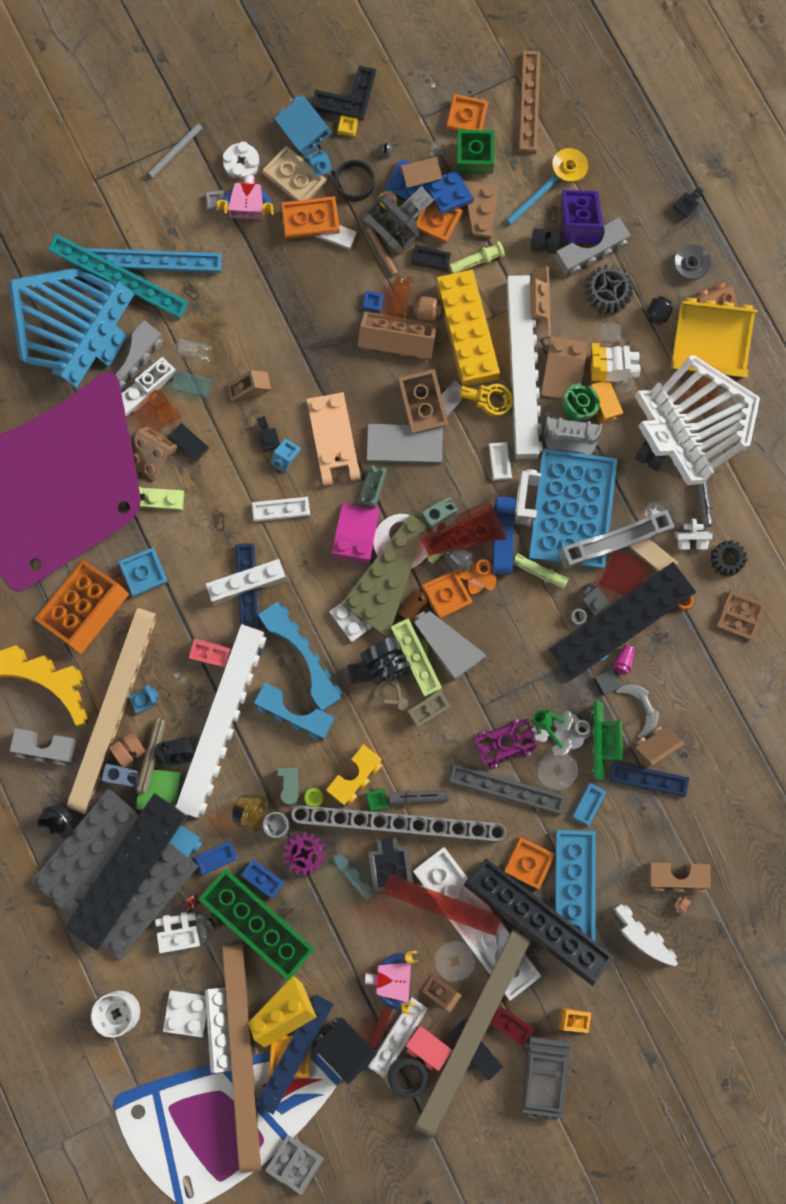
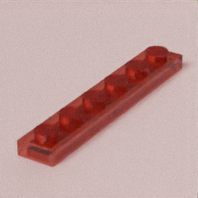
M390 873L382 891L386 895L495 936L502 918L497 914Z

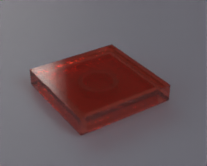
M615 551L599 584L621 596H625L643 583L650 566L620 551Z

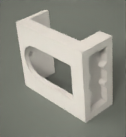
M527 469L522 471L520 476L516 513L514 516L515 525L532 527L536 519L537 510L525 509L527 485L537 486L541 478V473H537L536 470Z

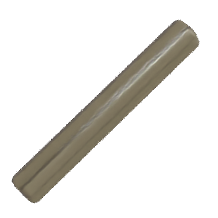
M156 718L154 721L136 791L142 794L147 793L157 757L155 747L161 742L166 724L165 720Z

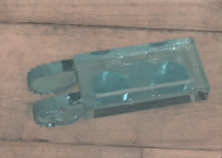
M337 853L334 856L335 864L364 899L369 901L373 897L371 893L374 890L367 882L363 884L358 879L361 876L354 867L350 869L347 858Z

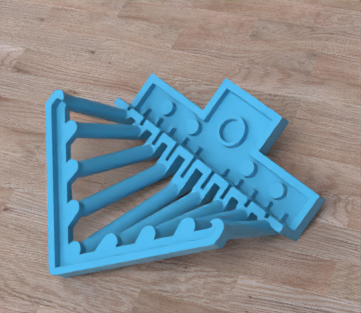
M78 267L15 278L8 281L19 360L26 364L52 368L51 373L53 375L60 376L76 388L95 358L105 366L109 367L128 337L127 334L116 326V323L134 296V293L120 281L108 280L106 282ZM73 277H80L93 284H96L102 288V291H99ZM64 279L66 283L71 284L93 295L96 301L90 299L89 297L79 293L78 291L68 287L67 285L57 280ZM48 282L50 286L84 303L90 311L41 283ZM30 285L35 290H39L40 292L46 294L47 296L74 310L80 316H82L84 320L76 317L75 315L64 310L63 308L52 303L51 301L40 296L39 294L35 293L34 291L28 289L25 286ZM20 293L67 319L78 330L26 305L21 301ZM23 312L57 328L72 340L70 341L24 321ZM26 330L62 345L66 348L65 351L31 342L27 339ZM29 349L60 359L56 362L30 357Z

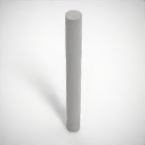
M197 123L148 172V175L154 178L203 129L202 126Z

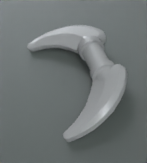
M625 685L616 690L617 693L631 694L642 703L647 716L645 727L638 735V738L649 735L655 729L659 719V712L652 708L648 700L649 692L638 685Z

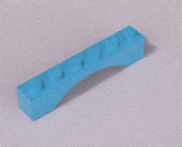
M276 602L259 613L258 616L270 634L288 641L304 657L311 674V697L318 708L324 712L341 701L340 695L342 692L337 684L333 686L329 679L332 677L327 669L322 670L319 663L321 660L315 652L312 654L308 649L310 644L305 636L301 638L298 634L300 629L295 621L291 622L287 617L289 612L284 605L280 606Z

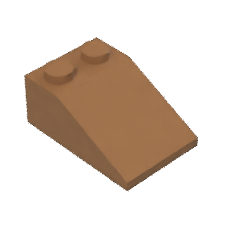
M551 336L541 391L542 397L562 400L564 393L571 385L582 382L588 342Z
M435 369L397 379L412 433L448 424Z

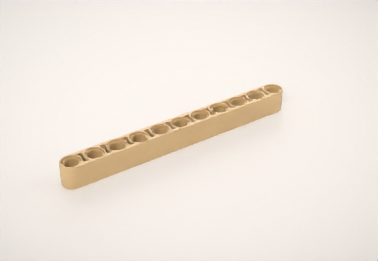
M138 608L135 612L72 788L67 809L85 815L89 811L110 752L109 747L113 744L129 699L128 696H130L157 619L156 613Z

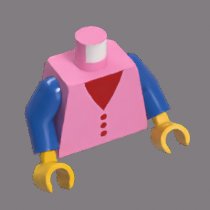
M245 175L243 183H235L234 188L230 189L222 200L217 201L216 211L218 212L222 209L224 213H227L228 208L230 218L264 220L265 213L270 212L271 215H274L272 201L266 191L261 190V185L254 184L255 177L252 175Z
M415 950L390 955L382 960L381 965H378V973H366L365 985L377 986L376 994L379 995L380 1001L388 1007L408 1015L414 1014L409 1012V1006H415V1003L408 1002L411 963L418 962V960L412 959V954L417 953Z

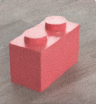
M420 1025L405 1045L408 1048L406 1052L414 1058L419 1056L425 1060L423 1064L431 1071L434 1068L439 1071L453 1051Z

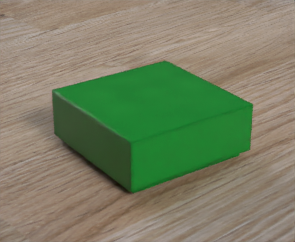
M385 788L366 793L370 812L389 808Z

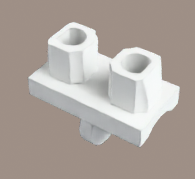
M691 519L690 524H684V530H690V532H675L674 537L677 539L679 549H690V539H696V549H708L712 533L697 532V530H703L704 526L703 524H697L696 519Z

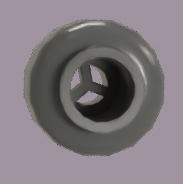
M452 545L444 555L446 558L445 564L457 573H461L463 570L467 572L473 565L471 561L472 553L462 545Z

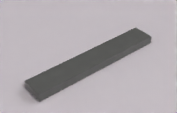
M454 763L448 781L451 784L558 815H562L566 796Z

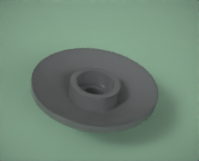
M689 244L677 251L674 265L681 276L695 280L702 278L708 273L711 266V258L703 247ZM688 263H693L694 267L690 266Z

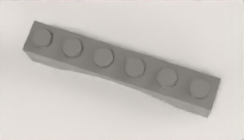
M145 320L132 333L129 355L121 369L115 374L119 379L121 391L126 387L127 381L137 375L140 366L149 361L153 351L158 350L163 344L162 334Z
M665 510L604 535L565 546L558 551V554L566 570L668 533L674 528V524L668 510Z

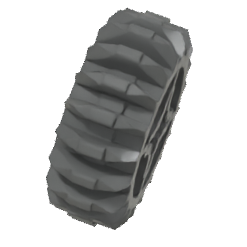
M606 264L604 270L599 266L597 271L593 270L591 275L587 276V282L584 284L586 288L584 294L587 295L586 301H591L590 307L596 306V312L599 309H603L602 313L605 314L606 310H609L611 315L614 310L618 313L621 308L625 309L627 304L631 302L630 297L634 294L631 290H633L634 285L630 284L631 278H626L627 272L621 273L622 268L615 270V265H613L609 269ZM600 280L601 287L595 291L594 284ZM622 288L623 295L622 297L617 299L616 292H618L619 289Z

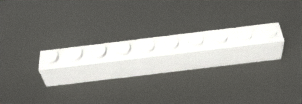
M530 275L508 276L506 284L515 459H538L539 453H542V441H539L538 436L541 435V423H538L540 405H537L540 392L539 388H536V381L539 379L538 370H535L538 354L534 352V346L537 345V336L533 334V328H536V318L532 317L530 312Z
M242 624L240 626L176 805L178 809L188 815L199 818L206 811L207 804L205 801L207 796L212 794L214 785H211L213 778H217L220 772L219 761L224 759L227 752L225 744L227 740L230 741L234 729L231 728L233 722L238 721L240 715L239 705L240 703L243 704L246 699L247 693L244 692L245 688L251 684L253 679L251 671L253 666L257 667L260 656L257 655L260 648L263 649L266 642L263 631Z

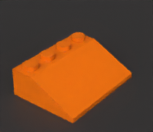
M82 559L35 617V620L71 648L82 654L128 597L129 593L117 582Z

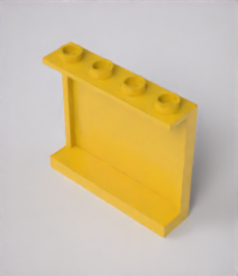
M686 298V301H680L671 368L679 369L689 356L695 355L724 375L747 378L749 370L746 369L754 317L758 310L753 309L752 305L742 304L740 308L734 307V303L723 302V305H715L716 301L704 300V303H699L696 298ZM691 366L688 369V371H697Z

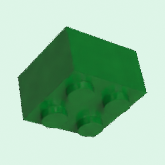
M458 129L456 170L458 173L493 174L494 130Z

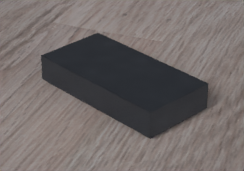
M415 245L411 264L447 272L451 253Z
M182 423L169 435V438L196 462L209 450V447Z

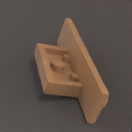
M548 266L532 271V280H530L531 316L536 318L534 334L537 336V341L551 337Z

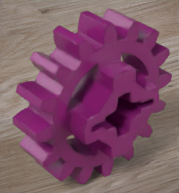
M303 832V837L295 834L296 840L290 838L291 845H285V848L288 849V852L283 853V856L288 857L285 864L291 863L289 869L293 870L296 868L297 875L300 871H303L304 876L307 875V871L314 874V868L316 867L320 870L321 867L318 864L320 862L325 863V860L321 858L326 855V852L321 851L325 845H319L318 843L321 839L317 838L314 840V834H311L309 837H307L306 832ZM303 841H310L315 846L308 847ZM297 844L298 850L296 854L292 855V849ZM302 849L312 851L308 854V859L306 860L304 857H298L302 854ZM318 853V858L316 862L313 864L312 857L314 854ZM295 862H304L306 868L297 866Z

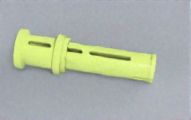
M498 241L493 246L483 247L476 254L450 263L449 267L452 274L459 273L484 262L490 263L491 260L497 257H505V252L502 244Z

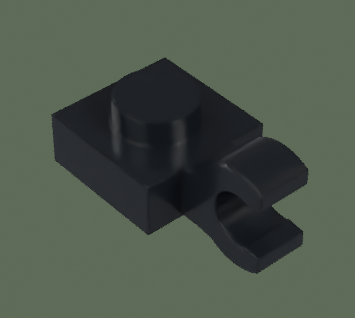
M698 186L691 195L685 192L674 204L673 208L687 219L699 206L700 203L697 200L702 196L704 190Z
M265 416L258 418L262 432L257 433L263 452L277 448L281 443L275 427L269 429Z

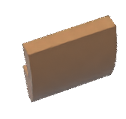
M730 590L717 626L753 640L767 604Z

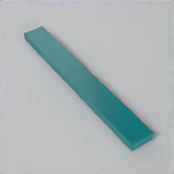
M55 234L48 248L49 252L107 282L108 280L120 281L135 296L179 319L182 318L189 304L188 301L58 234Z

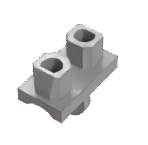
M421 186L399 209L409 218L415 219L434 199Z

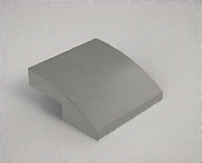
M287 1135L265 1171L302 1195L324 1158L292 1136Z

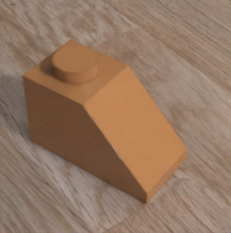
M250 370L227 384L231 402L259 397L271 390L268 372Z

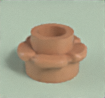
M687 896L684 899L680 897L674 905V908L677 909L676 913L684 915L691 905V901L687 899Z

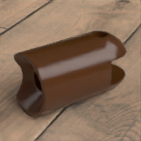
M420 591L413 593L398 611L397 616L401 620L409 618L411 621L419 609L426 605L427 596L425 593Z

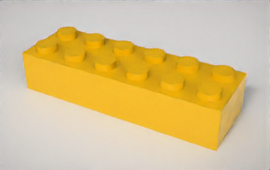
M473 269L437 277L436 288L440 304L442 305L461 385L470 387L497 381L500 371Z

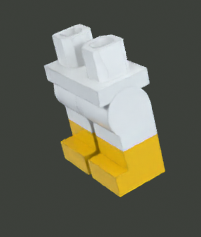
M592 343L590 353L591 381L618 382L623 380V383H629V377L639 378L641 371L640 365H638L639 352H630L629 346L605 348L600 347V343Z

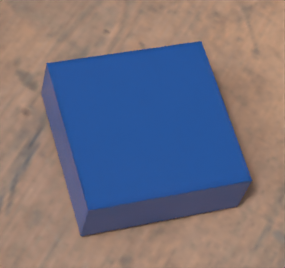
M365 291L362 310L380 313L384 294Z

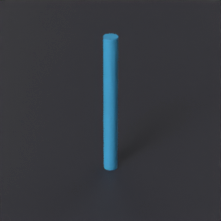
M556 174L552 176L506 219L507 223L512 225L555 185L560 178Z

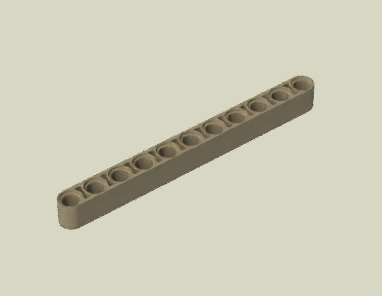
M513 928L414 1126L415 1130L430 1138H433L531 941V938L526 934Z

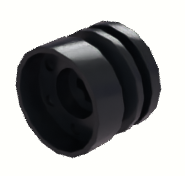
M396 636L382 640L360 654L366 667L375 665V668L369 673L370 676L378 675L373 679L375 685L392 681L411 667L409 661L401 663L406 659L405 654L395 655L401 650Z

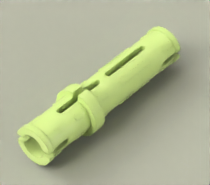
M518 553L513 561V565L563 590L569 578L554 572V569L545 568Z

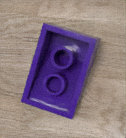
M562 190L563 242L599 244L603 222L598 191Z

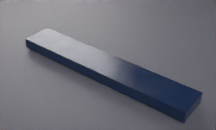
M255 544L235 545L237 573L256 567ZM253 589L238 595L240 626L242 624L260 630L258 590ZM261 648L259 649L257 654L260 657H262Z

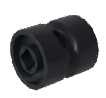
M533 228L531 252L541 253L545 250L546 253L556 254L559 245V230L549 229L545 232L542 228Z
M645 440L634 459L643 464L647 462L648 467L657 472L667 455L656 456L653 454L650 458L647 453L649 450L652 451L647 440Z

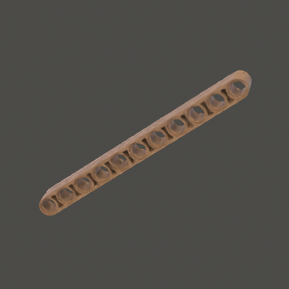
M244 944L223 945V961L240 1173L261 1171L251 1030L248 1024L250 1017Z

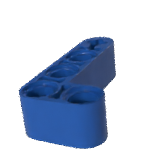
M496 497L493 574L512 575L514 516L516 513V498Z

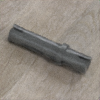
M706 480L703 484H696L699 505L697 506V511L700 512L701 524H703L704 528L714 525L711 514L713 507L710 504Z
M448 789L389 792V805L448 802Z

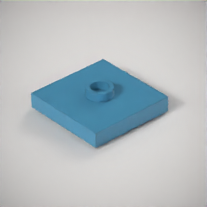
M154 547L118 561L132 597L168 583Z

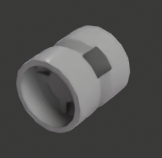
M280 812L269 813L263 821V829L273 839L283 838L289 832V820Z

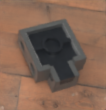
M397 838L377 841L378 851L368 852L374 892L413 887L408 846L398 848Z

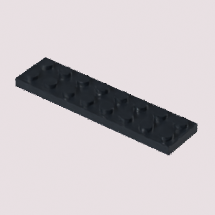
M673 561L549 648V652L570 681H572L693 596L696 591Z
M154 793L64 928L96 951L99 950L188 815Z
M487 858L465 881L463 885L465 888L591 986H594L614 959V956Z

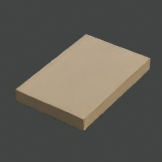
M287 145L262 170V173L295 201L311 199L327 182L323 175L316 176L312 166Z

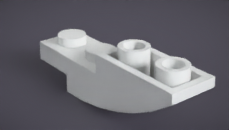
M163 357L135 379V383L122 393L126 416L131 412L135 413L175 372V369Z
M618 904L613 908L614 912L625 924L619 931L630 943L644 954L661 963L671 966L678 964L675 960L677 958L675 953L670 948L667 950L662 944L664 939L661 935L653 931L645 934L644 931L646 929L639 921L635 922L631 917L633 913L627 905Z

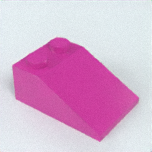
M342 503L332 552L333 558L370 564L380 509Z

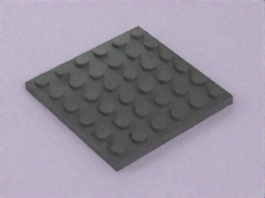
M108 789L74 829L73 835L64 841L31 882L66 913L72 916L139 814L111 789ZM169 843L103 942V945L118 959H122L199 866L189 857H186L172 843Z

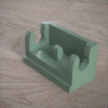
M374 465L368 468L358 500V504L370 508H376L387 474L386 468L381 467L379 470L374 468Z

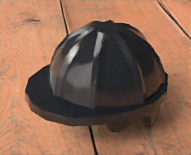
M52 805L42 810L41 815L37 819L39 827L46 826L51 834L57 833L63 838L73 835L71 827L72 815L63 805Z

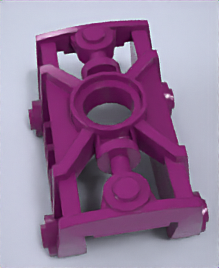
M528 718L523 720L514 719L509 725L488 733L481 731L474 738L484 767L495 769L499 766L498 764L521 755L527 757L538 747ZM527 725L528 728L522 734H513L514 730ZM502 737H509L512 741L511 746L503 747L500 742ZM521 738L533 739L534 741L525 746L516 744L521 742ZM489 739L496 740L490 746L479 745V743ZM489 750H499L497 756L485 760L484 756L489 753Z

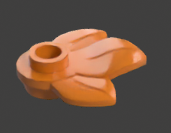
M481 559L476 564H473L467 572L463 570L459 573L461 579L469 580L468 589L472 595L481 592L484 587L489 591H493L496 586V577L492 573L493 565L489 560ZM485 566L487 567V571L482 572L480 568Z

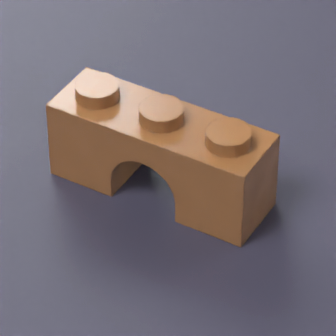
M648 863V887H653V891H665V888H673V892H685V888H693V892H705V889L711 888L710 864H687L685 877L677 879L671 873V863Z

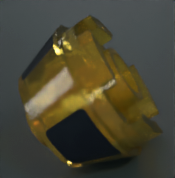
M241 795L233 805L231 819L244 832H257L263 825L264 820L261 819L264 810L268 811V802L262 799L260 795Z

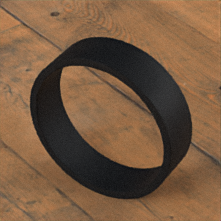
M349 160L342 163L336 170L335 188L342 198L358 202L366 199L373 192L375 176L372 168L367 163L361 160ZM356 166L368 171L372 177L370 188L359 195H350L342 191L338 186L337 179L344 169Z

